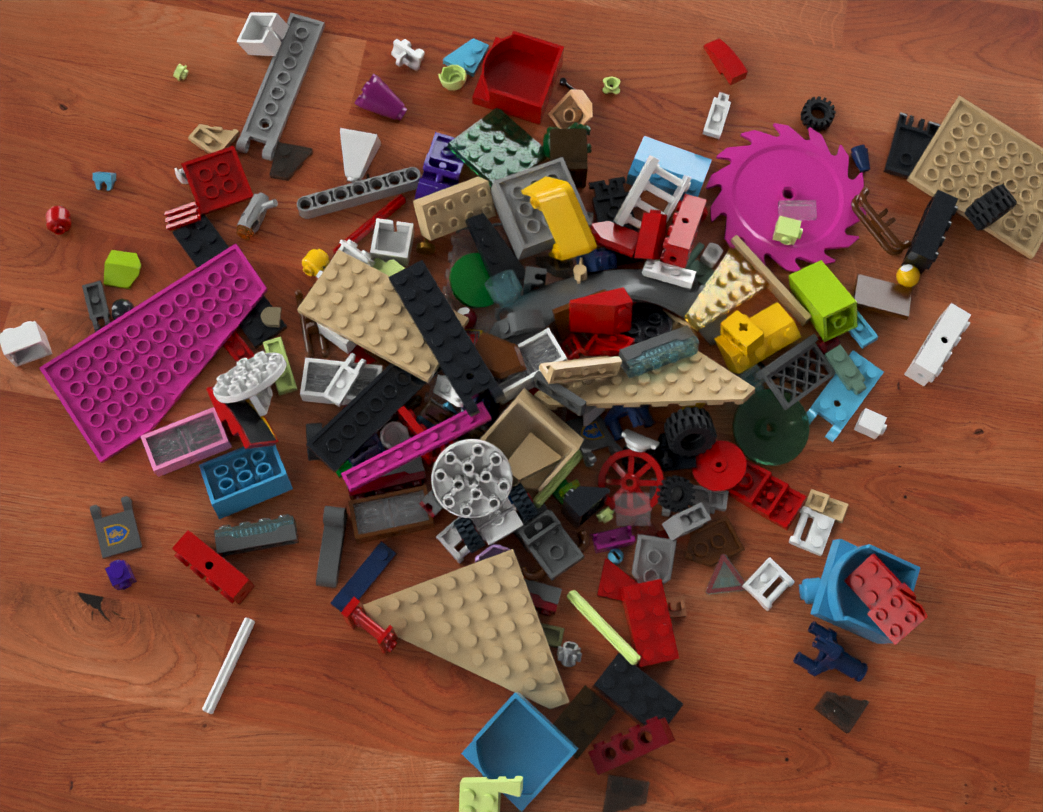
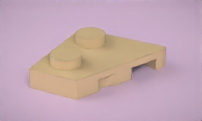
M199 124L189 135L188 139L210 154L228 148L240 133L237 129L230 131L224 130L222 127H210Z

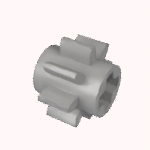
M568 641L563 643V647L558 646V661L562 665L573 667L576 665V661L581 662V648H578L576 643Z

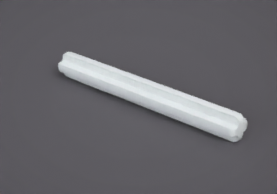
M244 618L202 708L204 712L214 713L254 627V620Z

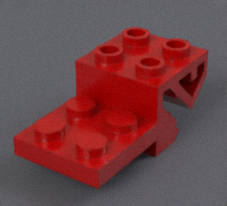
M405 406L398 409L399 421L408 428V432L412 437L427 430L423 424H418L416 421L417 417L411 409L407 410ZM453 440L441 446L440 454L447 447L454 444ZM440 447L436 448V455H439ZM435 449L421 456L422 462L427 467H431L438 458V456L434 455Z
M874 553L844 580L871 610L867 615L895 645L928 618L923 606L915 601V593L905 582L902 584Z

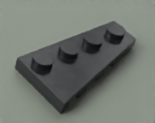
M484 213L465 220L495 289L525 278V268Z

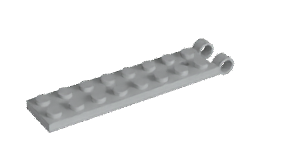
M290 13L287 21L289 28L284 39L280 40L281 45L276 56L272 57L236 144V151L242 153L248 152L250 140L266 144L263 148L262 158L269 161L274 159L276 147L325 28V23L322 21ZM264 123L269 124L267 128L262 127Z

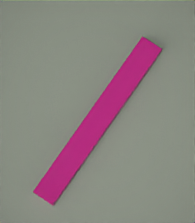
M483 401L477 404L480 412L477 415L470 417L465 410L341 473L349 491L352 492L491 421L492 418Z

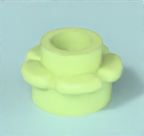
M179 64L173 77L177 78L178 81L181 79L185 80L189 72L186 69L187 65Z
M607 506L596 514L599 519L598 522L603 521L605 524L613 518L614 510Z

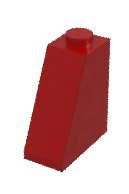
M650 210V213L643 214L634 258L660 259L664 250L663 243L667 215L661 214V210Z

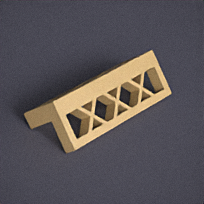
M602 356L541 363L539 369L548 384L617 376L622 360L619 356Z

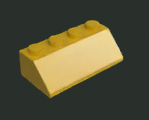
M778 302L749 318L755 326H759L764 332V344L746 357L723 335L714 338L730 372L740 374L801 338L794 320Z

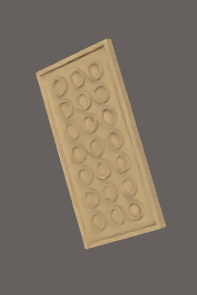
M338 250L298 307V313L429 383L439 368V364L388 278L390 276ZM454 311L461 325L465 328L469 318Z

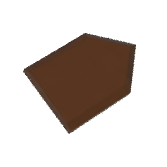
M486 332L481 333L475 348L493 377L502 380L511 374L527 370L518 345Z
M726 515L691 533L684 558L711 567L719 562L722 555H725L728 559L745 549Z

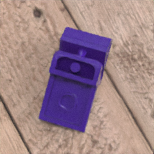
M435 132L423 165L424 171L419 179L415 199L425 197L459 183L470 142Z

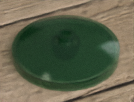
M764 389L755 392L747 401L738 406L733 418L732 431L736 445L749 460L764 466H777L790 462L802 452L809 436V420L804 407L799 401L784 410L771 389ZM784 392V398L789 403L791 394ZM767 425L770 426V431H767Z

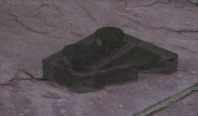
M278 142L270 171V178L289 181L294 172L302 167L306 158L313 155V149Z
M550 256L535 257L536 265L547 269V272L556 278L567 279L574 276L572 258L561 261Z
M826 691L814 709L848 734L869 702L867 700L852 699L846 695L839 696L836 693Z
M608 774L602 812L623 811L633 806L645 804L647 802L650 782Z

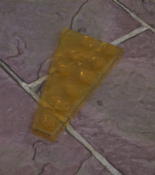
M731 246L684 318L698 331L767 289L770 284L736 248Z

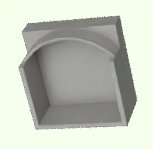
M563 157L493 182L490 190L493 204L518 260L549 250L556 243L543 212L534 209L530 203L531 197L521 192L522 189L545 176L567 181L572 186L589 228L592 225Z

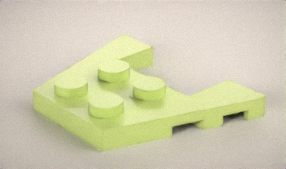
M506 776L498 777V779H488L487 777L462 778L459 793V812H500L501 793L520 797L523 791V777L515 776L514 779H507Z

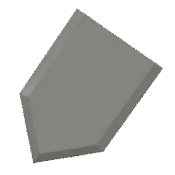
M638 534L632 567V575L638 583L662 578V583L665 584L671 580L677 540L671 541V539Z

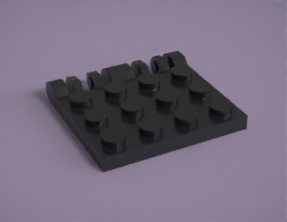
M900 112L883 172L908 179L941 124L928 121L925 130H923L925 119L921 118L918 122V127L915 128L912 127L914 116L910 115L905 125L907 114Z

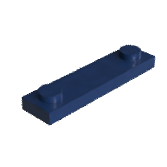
M381 541L330 604L342 612L353 597L360 600L397 553Z

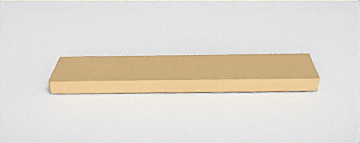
M738 235L734 236L730 242L735 246V254L802 326L807 324L811 314Z

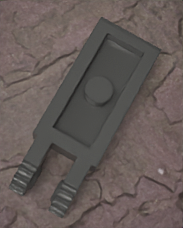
M101 280L82 285L89 317L95 332L101 329L98 320L104 319L105 326L111 323L109 318L111 316Z

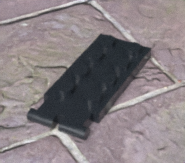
M624 176L608 179L609 185H606L605 180L588 183L589 189H593L595 195L592 202L597 223L605 221L615 223L613 220L629 193L624 191L623 184L626 183ZM632 209V211H631L630 214H632V217L635 218L634 212H633V209ZM629 223L623 225L638 232V228ZM615 251L617 266L644 261V258H634L635 252L633 257H629Z

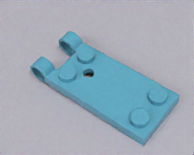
M854 350L850 353L849 357L864 376L865 381L863 383L867 389L856 395L852 389L850 391L847 390L837 374H835L801 419L807 425H810L818 414L831 423L833 426L825 438L832 443L884 373V371ZM834 401H839L840 406H835Z

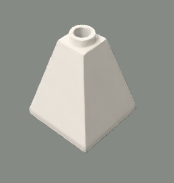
M340 128L345 176L348 182L361 181L380 148L381 141L377 134Z

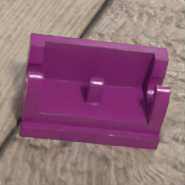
M629 525L591 534L595 553L634 545L636 540L631 532L632 526Z

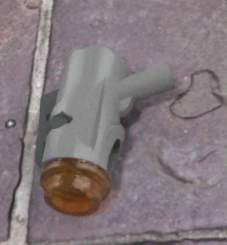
M264 193L254 194L249 205L241 215L236 227V234L242 239L250 240L255 232L258 231L267 209L278 206L277 200L269 201V197Z

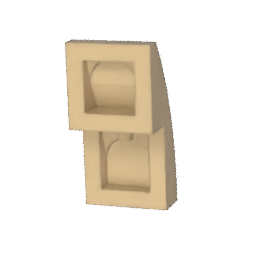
M811 489L805 506L835 519L836 522L843 523L849 504L830 498L828 494Z

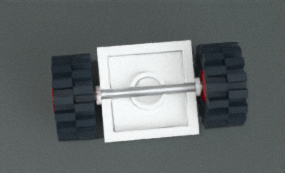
M522 483L511 488L509 495L514 502L513 504L507 498L504 504L495 512L484 517L473 518L477 524L476 526L471 518L462 517L454 522L461 539L471 553L486 545L480 532H482L490 546L524 526L516 512L517 509L525 522L539 514L532 498L526 492Z

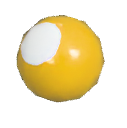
M903 265L898 269L896 279L900 285L913 287L919 282L920 272L914 265Z

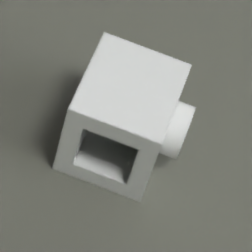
M865 408L861 412L854 430L876 439L885 432L887 425L884 423L887 417Z

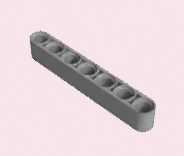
M409 167L306 195L298 199L297 208L302 218L310 219L412 191L418 187L421 177L420 171L415 167ZM416 177L415 180H410L409 178ZM395 181H396V182H399L397 185H392V184H391L392 182H395ZM376 186L381 187V189L375 190L373 188ZM358 191L364 192V193L361 194V195H357V194H356V192H358ZM340 196L346 197L343 200L338 199ZM322 201H328L327 204H320ZM304 206H310L309 209H302Z

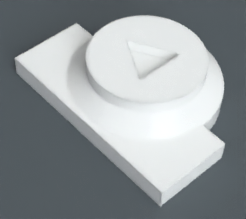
M629 429L623 431L621 435L625 437L627 447L636 452H646V449L649 448L655 450L660 445V442Z

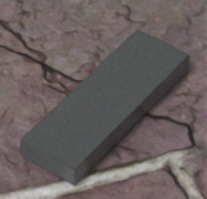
M540 371L534 375V387L577 415L583 416L586 412L587 401L559 383L548 384Z

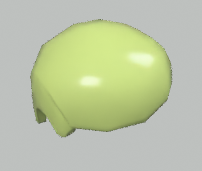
M450 65L443 67L438 77L444 88L455 91L465 84L467 74L461 66Z

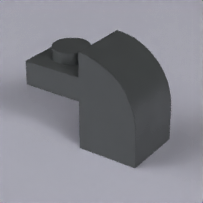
M537 309L512 312L507 314V318L498 321L501 338L504 340L511 339L520 334L531 335L545 329L542 312Z

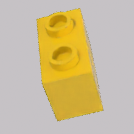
M738 310L720 323V334L746 357L764 344L763 330L759 326H755L747 315L741 314Z

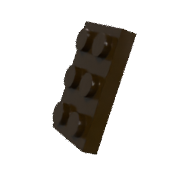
M585 685L553 725L579 748L573 754V757L577 760L616 711Z

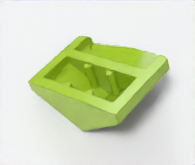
M111 250L105 261L104 286L130 289L133 282L139 276L141 269L137 253Z

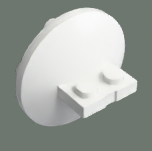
M264 351L258 352L250 359L243 358L237 362V366L217 377L216 380L218 382L213 388V394L221 403H232L250 399L259 416L266 415L273 395L270 386L284 372L287 365L286 361L279 353H265Z
M478 439L461 440L447 447L436 459L431 476L432 489L438 502L450 513L463 518H480L495 512L507 500L513 481L511 466L504 453L493 444Z

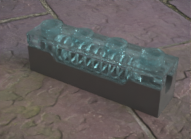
M686 325L620 349L621 367L629 378L640 376L648 371L659 369L667 364L675 363L678 360L697 354L699 340L695 337L689 326Z
M288 514L280 515L278 519L270 520V518L259 519L257 523L241 522L239 526L234 527L223 525L219 529L214 530L216 550L221 557L299 543L296 521L293 516Z

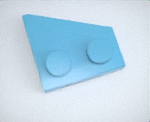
M473 38L443 59V64L447 66L459 65L464 68L466 74L474 77L489 50V45Z

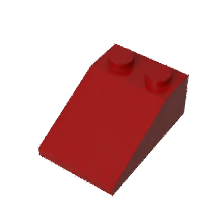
M624 287L570 300L569 331L608 335L630 331L633 301Z

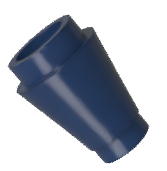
M865 145L853 147L850 155L859 172L869 171L868 148Z

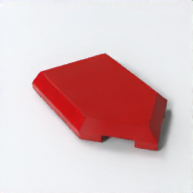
M611 221L592 223L590 230L598 245L633 257L639 232Z

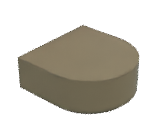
M267 307L262 311L261 319L264 325L280 327L281 307Z

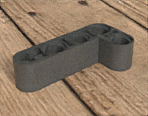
M325 506L323 513L324 530L316 575V586L336 588L347 525V510L342 507Z

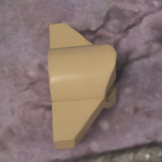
M580 257L579 264L573 269L574 279L577 280V284L588 278L586 266L583 265V258Z

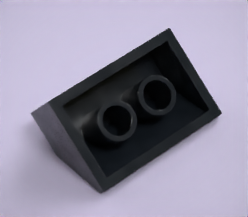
M579 486L575 490L571 488L564 495L561 513L577 530L606 504L610 490L608 488Z

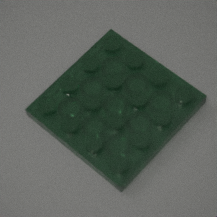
M495 108L450 141L447 146L478 176L488 180L491 187L495 180L535 167L548 158L544 153L543 146L499 108Z

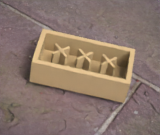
M479 176L413 201L421 235L430 241L467 227L465 220L481 213H484L487 218L496 216L489 182Z

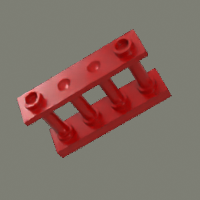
M353 597L341 612L347 625L353 630L356 627H362L377 639L382 653L386 654L388 651L391 653L398 644L394 628L389 625L386 630L366 615L361 601Z

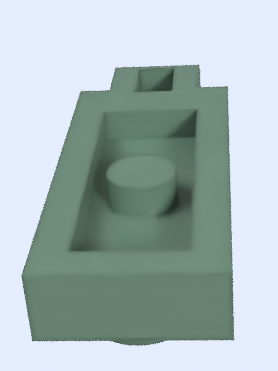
M841 344L824 355L847 390L850 391L852 389L858 395L867 389L863 383L865 381L864 376Z

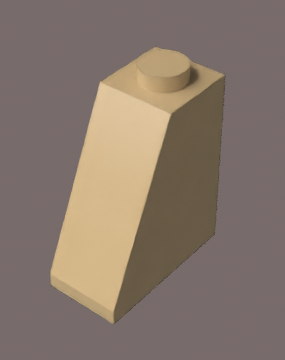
M530 432L508 459L512 470V484L515 485L553 466L561 456Z

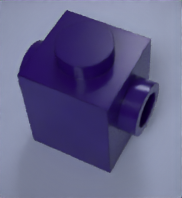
M115 560L109 564V567L105 568L112 586L117 590L127 589L137 582L130 565L125 560Z

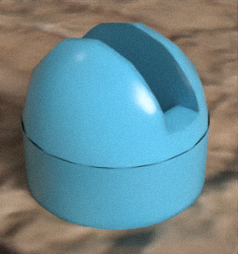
M614 548L609 551L608 559L612 563L618 565L623 561L624 554L620 549ZM615 551L620 559L618 560L612 552Z

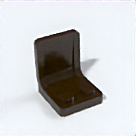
M551 129L550 161L563 157L576 189L585 188L588 171L587 131L585 129Z

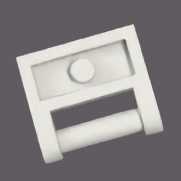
M803 506L800 510L801 515L795 532L790 537L789 543L821 556L835 519ZM810 517L813 520L805 541H802L800 538L807 519Z
M462 517L456 518L436 536L438 541L459 564L470 552L466 545L459 552L455 549L463 540L454 522ZM471 518V520L473 521L474 525L476 526L477 524H476L475 520H474L473 518ZM480 532V535L482 536V538H483V540H484V542H485L486 539L484 538L482 532Z
M769 557L742 587L765 610L769 611L774 601L788 586L791 587L795 582ZM780 577L782 582L765 598L762 594Z

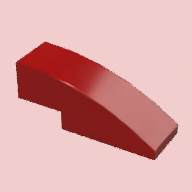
M718 38L703 46L719 74L725 76L729 85L746 79L748 73L746 67L725 42Z

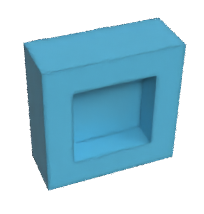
M93 173L96 189H102V183L105 182L107 190H112L116 181V173Z

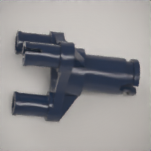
M649 404L624 408V405H612L604 422L606 426H609L615 441L624 438L621 436L623 429L619 421L625 416H629L633 428H637L638 425H644V428H649L656 424L649 410Z
M813 621L808 627V632L816 636L814 639L816 643L813 642L812 646L819 649L820 652L814 660L802 654V652H798L793 659V663L808 670V673L814 677L829 669H836L846 676L854 678L855 681L860 682L867 673V664L861 663V660L844 651V647L838 644L836 631L830 628L827 629Z

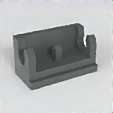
M526 266L523 295L533 291L535 287L545 286L547 269Z

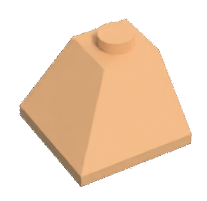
M571 89L548 115L559 129H566L575 122L578 125H586L593 117L592 102L583 90Z

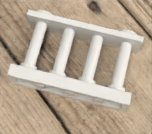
M649 155L613 221L621 226L629 223L640 229L642 222L630 214L633 207H639L650 213V210H658L641 200L640 195L642 191L646 190L669 202L664 212L661 211V214L667 215L668 221L683 192H687L689 189L691 178L686 175L682 179L660 168L659 160ZM656 173L677 185L678 187L673 196L650 184L649 179L651 175Z

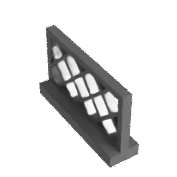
M815 334L804 339L755 374L759 380L764 379L784 410L791 407L836 374L815 343L819 340ZM811 349L816 355V360L809 358ZM797 359L804 361V368L797 366ZM809 362L816 364L815 372L809 370ZM820 366L826 369L827 375L820 373ZM785 367L792 369V377L785 375ZM797 371L803 373V380L796 378ZM808 374L815 376V384L808 382ZM772 376L780 378L779 385H775L771 379ZM785 380L791 381V389L784 387ZM796 383L803 385L802 393L796 391ZM784 392L791 394L789 403L784 398Z

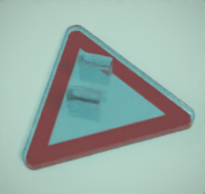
M722 554L705 590L706 594L746 590L742 587L745 581L725 554Z

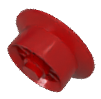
M718 440L712 445L711 449L695 456L697 468H692L695 480L702 487L711 491H726L741 482L746 473L747 463L744 453L738 446L728 441Z

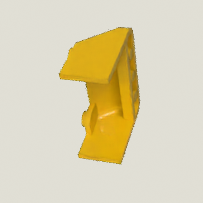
M545 176L521 190L522 194L531 197L530 203L532 207L542 211L556 242L553 244L552 251L548 253L550 257L564 261L590 253L597 248L575 192L567 181Z

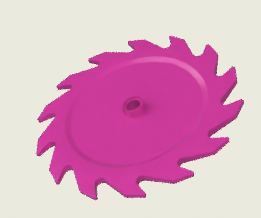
M774 123L773 127L780 136L778 137L756 130L741 133L740 136L750 141L751 145L727 147L716 156L717 159L729 160L731 164L712 174L706 186V189L716 186L721 188V192L710 207L711 222H714L719 215L726 217L724 239L730 249L734 251L735 246L730 241L734 236L738 235L764 265V256L768 255L785 271L789 272L801 270L795 262L796 259L812 264L820 260L825 265L835 263V259L826 255L824 250L848 248L859 239V236L847 235L845 230L860 222L852 210L851 201L854 196L859 195L864 187L863 173H860L854 180L849 179V156L842 145H839L836 156L831 155L823 136L811 127L808 128L810 140L802 138L790 126ZM784 195L789 196L791 199L785 198ZM860 207V209L866 215V211L862 207ZM779 216L801 221L802 236L796 240L794 245H784L780 241L772 240Z

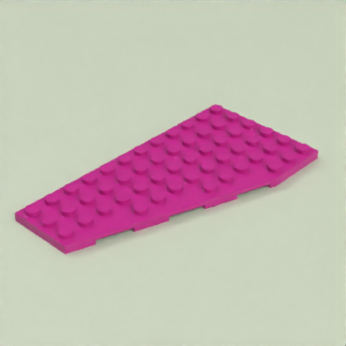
M234 244L44 364L39 369L98 460L104 463L141 439L142 435L153 431L268 290L238 245Z

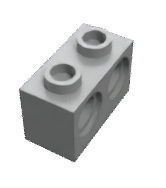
M701 502L675 514L662 525L671 541L700 528L712 519Z

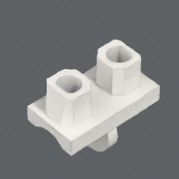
M396 39L393 42L394 47L391 55L397 59L396 65L401 67L405 64L418 71L425 52L420 48L415 51L411 49V43L406 39L402 41Z

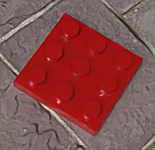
M234 145L181 163L194 199L200 205L201 215L221 210L253 197Z

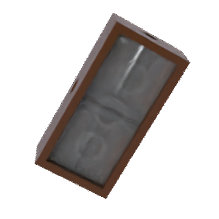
M426 485L348 501L357 544L434 528L433 518L419 504L428 494Z

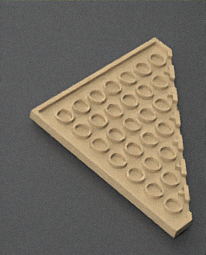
M694 348L682 353L676 352V355L672 353V356L668 355L667 358L663 356V360L659 357V361L655 359V362L651 360V364L647 362V365L627 373L620 366L617 376L559 383L587 401L586 406H596V408H612V405H624V408L640 407L643 404L659 407L679 403V406H693L696 403L723 405V402L743 404L755 393V387ZM582 354L579 359L593 358V357H602V356H584V355ZM541 390L534 394L550 410H557V407H565Z
M514 549L363 605L369 618L385 630L391 625L397 637L513 692H519L524 697L552 709L570 702Z

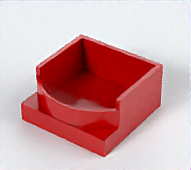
M513 31L512 35L503 39L495 37L492 47L484 58L482 73L472 96V104L540 125L562 67L564 46L517 31Z

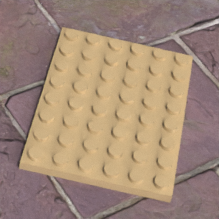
M959 96L906 181L932 197L937 190H940L958 198L956 203L958 209L956 212L966 219L968 217L964 212L972 203L994 187L1004 184L1016 199L1017 204L1008 213L983 230L1027 258L1032 259L1043 242V148Z

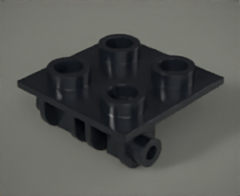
M660 434L658 437L660 445L655 451L657 452L656 460L663 472L697 468L695 455L691 457L675 455L669 449L666 434Z

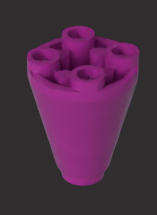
M375 74L365 83L362 88V94L358 96L354 103L362 109L394 120L398 119L399 121H401L408 110L404 107V103Z

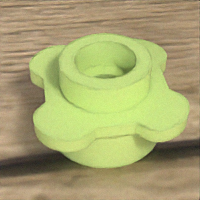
M613 76L604 78L603 93L619 94L620 79Z

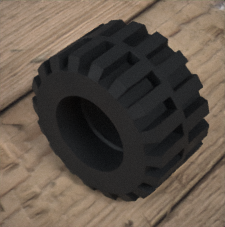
M1001 184L972 203L964 214L975 228L980 231L1013 209L1017 201L1006 186Z
M686 407L683 410L679 409L678 412L672 413L671 417H668L666 423H664V431L669 449L675 455L679 454L681 457L698 456L711 449L712 445L716 442L717 434L710 413L703 408Z

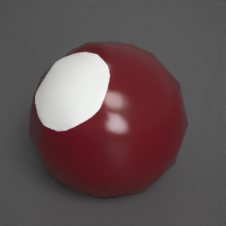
M462 307L456 311L469 318V322L465 326L466 329L475 327L477 315L472 309Z

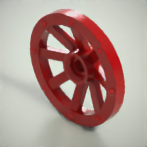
M627 449L613 454L605 461L599 473L598 487L607 488L606 485H621V488L612 497L608 496L606 504L617 513L635 516L646 513L659 502L657 498L660 497L657 495V492L661 490L658 486L663 485L661 481L665 480L660 464L654 457L646 452H636ZM629 456L628 473H625L616 461ZM635 457L642 458L648 462L637 473H634ZM611 466L621 476V479H606ZM652 467L656 473L657 480H641L640 477ZM628 479L633 481L632 486L627 484ZM640 486H657L653 498L651 499L640 489ZM625 492H627L628 508L616 503ZM633 492H636L647 504L634 508Z

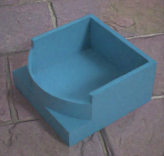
M842 539L833 540L810 614L876 644L893 643L867 615L871 610L844 580L874 553L902 584L905 582L914 592L920 567L871 544L856 546Z
M515 692L478 732L473 741L461 754L482 773L483 777L488 779H498V777L506 776L507 779H514L515 776H522L523 791L520 797L502 793L522 812L579 748L521 693Z

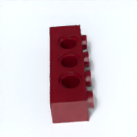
M655 716L646 720L647 725L640 727L638 724L629 728V733L624 736L621 732L610 737L611 742L605 744L603 740L594 744V749L589 751L588 754L597 775L676 741L666 718L658 719ZM646 731H649L651 733V741H648L646 739ZM628 739L634 743L633 750L628 747ZM611 747L615 749L616 757L611 756Z

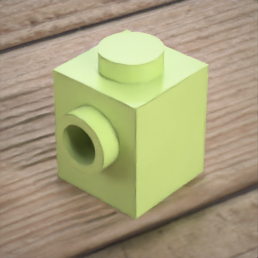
M779 216L772 240L780 241L784 245H794L796 240L802 236L801 221Z

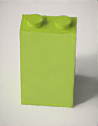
M822 260L789 275L791 291L800 304L811 314L810 321L824 342L858 327L857 301Z

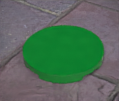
M479 253L464 255L457 260L450 271L449 280L453 295L460 303L469 308L489 307L501 297L505 286L498 289L494 288Z

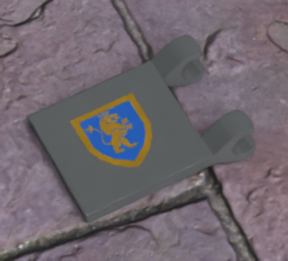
M600 415L588 426H583V417L565 422L584 439L579 450L586 467L594 466V463L597 461L596 456L592 453L594 451L608 447L610 456L622 451V448L614 441Z
M128 496L121 498L124 512L102 518L99 506L93 505L90 507L102 558L142 548L132 500Z

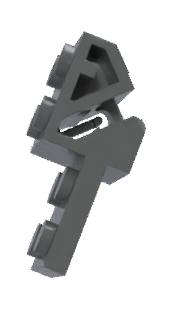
M543 504L540 508L536 507L539 514L526 522L521 514L517 512L524 526L513 533L526 551L534 556L552 581L583 560L584 555L561 526V522L555 514Z

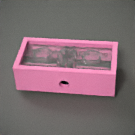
M214 407L141 436L153 471L158 477L232 448L224 425L221 423Z

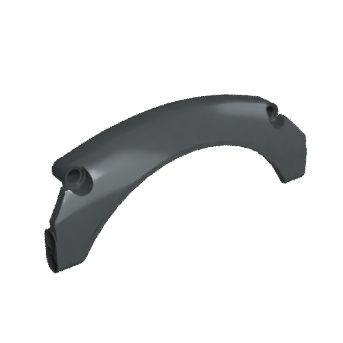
M616 269L587 273V280L581 281L580 284H577L574 276L562 279L510 301L496 310L495 318L497 322H494L488 334L501 338L498 321L501 320L500 313L504 310H507L509 314L526 309L541 310L546 327L554 321L552 309L568 304L570 300L585 297L603 289L610 291L624 287L631 299L660 305L685 319L701 334L710 346L717 345L714 338L721 335L720 323L727 318L723 300L704 285H698L696 277L691 289L643 276V269ZM542 330L531 335L520 334L506 341L518 345Z

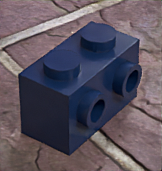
M606 247L596 248L590 253L576 257L577 265L579 264L580 257L583 258V265L586 266L587 273L617 268L615 251H607Z

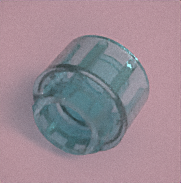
M514 270L502 271L485 283L491 299L501 307L511 306L521 298L523 288Z

